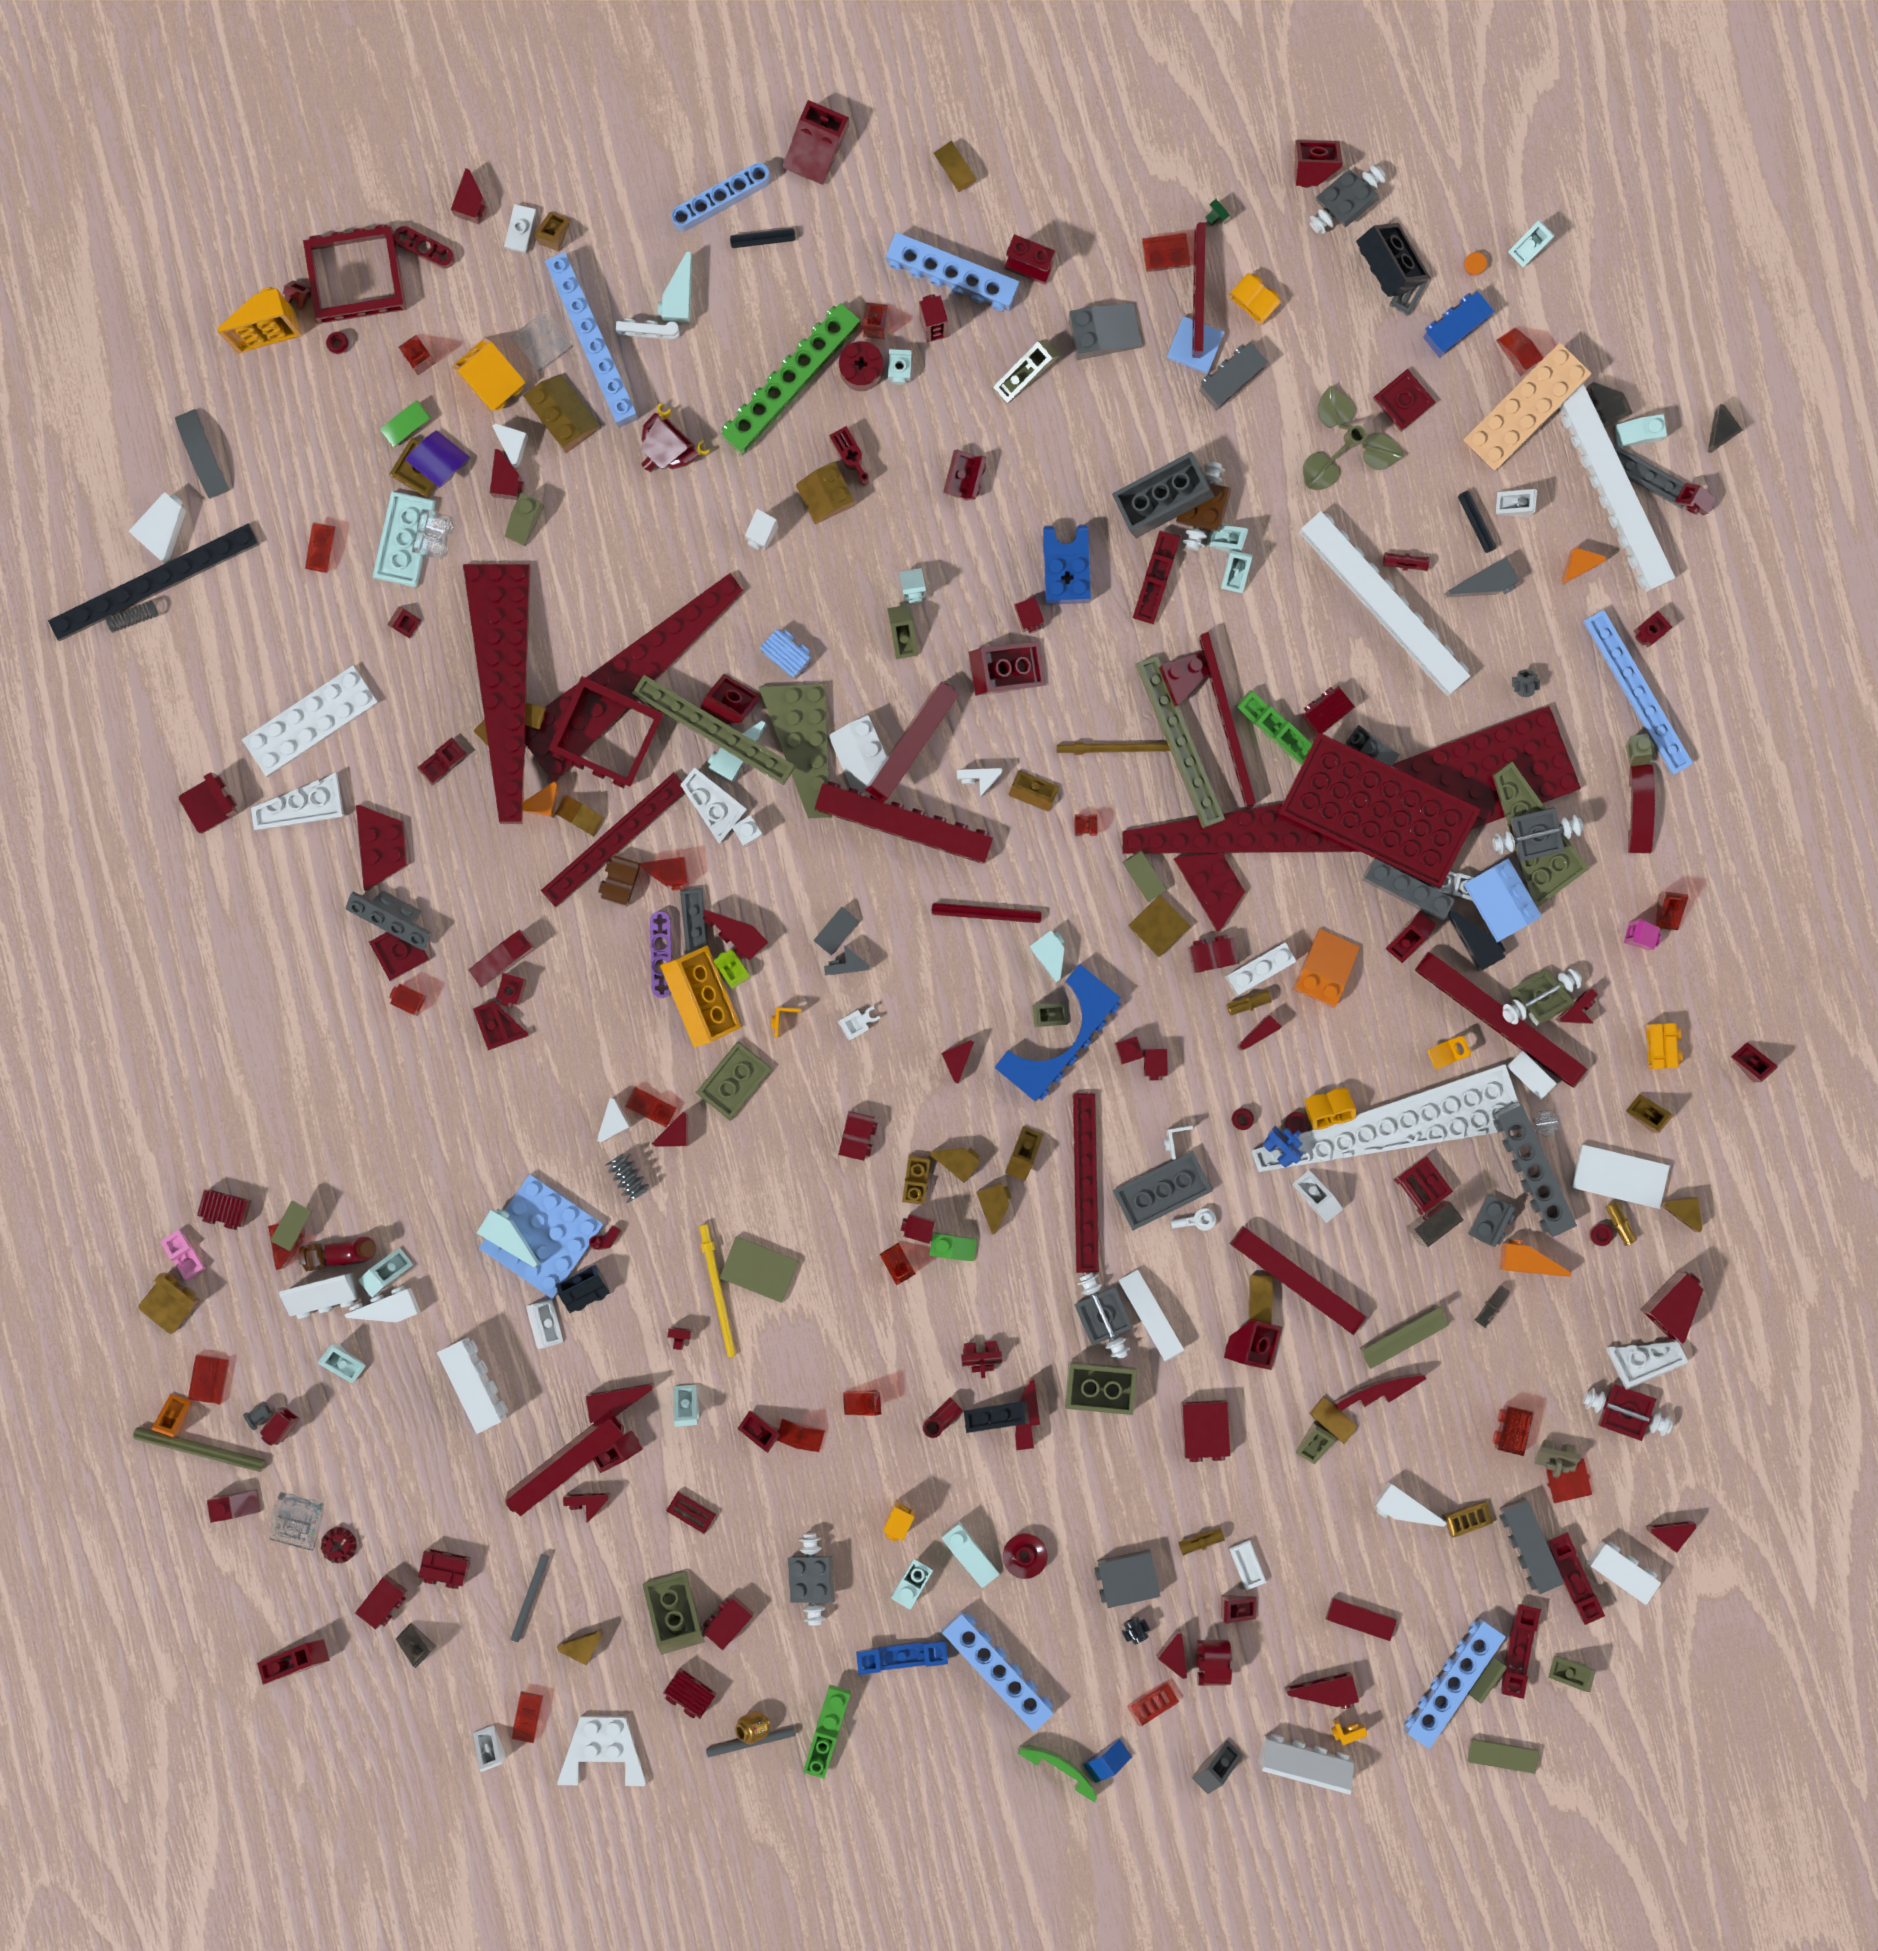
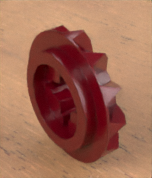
M335 1527L325 1533L321 1539L320 1549L324 1558L331 1561V1563L342 1564L354 1556L357 1549V1541L350 1530L343 1527ZM334 1540L337 1542L346 1540L341 1546L343 1551L339 1549L331 1551L335 1546Z

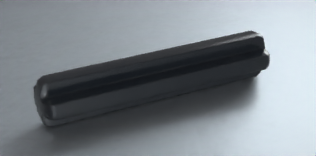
M794 228L731 235L730 244L732 248L795 241Z
M1469 491L1462 492L1458 495V499L1484 552L1490 553L1497 546Z

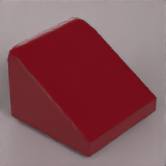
M399 606L387 625L410 639L421 619Z

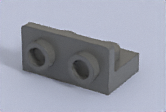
M1487 1194L1468 1235L1492 1247H1496L1497 1244L1500 1245L1506 1234L1503 1232L1506 1225H1510L1515 1217V1212H1513L1515 1207Z

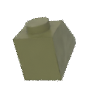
M520 493L511 512L505 537L526 546L544 509L542 502Z
M910 605L887 608L896 659L918 656Z

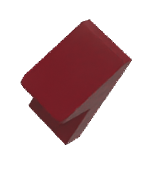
M1592 988L1587 989L1574 1001L1572 1007L1563 1011L1555 1020L1558 1023L1594 1024L1582 1010H1588L1596 1002L1594 998L1598 994Z
M750 1410L737 1428L767 1453L780 1436V1431L777 1427L768 1424Z
M610 1493L565 1494L563 1506H569L570 1510L583 1509V1505H586V1523H588L609 1500Z

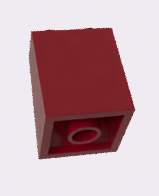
M1676 1271L1640 1310L1672 1341L1683 1344L1687 1339L1704 1290L1699 1285L1701 1281L1692 1273Z

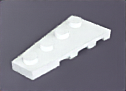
M338 773L331 774L324 779L314 781L300 789H295L288 794L252 807L251 813L254 830L258 831L343 818Z

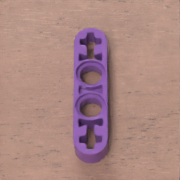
M658 911L652 914L650 918L652 992L655 996L666 998L671 994L665 978L664 985L668 986V990H665L662 995L660 991L656 990V986H660V979L655 980V975L664 976V974L656 970L655 964L661 959L666 962L672 960L671 920L668 914ZM658 915H662V918L667 920L662 925V931L667 930V935L661 933L654 935V930L659 931V925L654 923V920L658 919ZM659 937H664L667 940V947L663 950H658L655 947V941Z

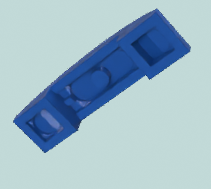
M946 1641L914 1642L856 1651L858 1675L879 1673L882 1670L948 1664Z

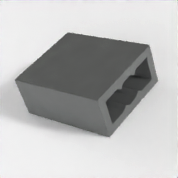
M1150 1549L1097 1561L1098 1567L1094 1568L1097 1581H1102L1103 1589H1100L1099 1593L1101 1602H1106L1107 1608L1161 1597Z

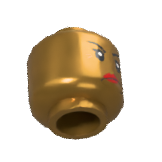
M758 1711L746 1714L737 1721L735 1727L736 1735L740 1741H744L746 1744L756 1743L768 1736L770 1721Z

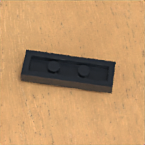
M1027 1401L964 1410L966 1433L1030 1424Z

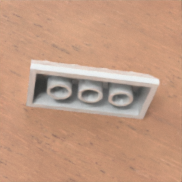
M1271 1734L1270 1737L1264 1735L1257 1761L1263 1772L1351 1794L1354 1762L1349 1758L1350 1755L1336 1751V1754L1327 1752L1328 1749L1316 1745L1314 1748L1306 1747V1743L1299 1740H1293L1291 1743L1284 1741V1737L1276 1734Z

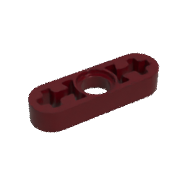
M401 226L396 229L394 239L401 248L440 268L446 269L454 264L455 256L449 247L410 227ZM408 233L409 238L415 241L414 246L408 240L402 242L400 235ZM422 242L430 243V250L426 253H422L418 249ZM435 247H438L436 251L441 255H444L447 252L449 260L444 259L443 262H441L440 257L434 254Z

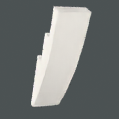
M1138 1269L1118 1280L1164 1361L1167 1362L1183 1353L1182 1345Z

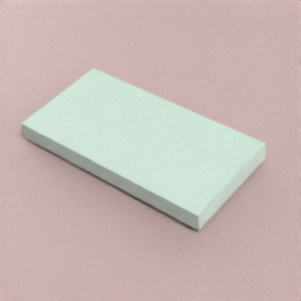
M391 491L373 571V579L417 588L435 509V500Z

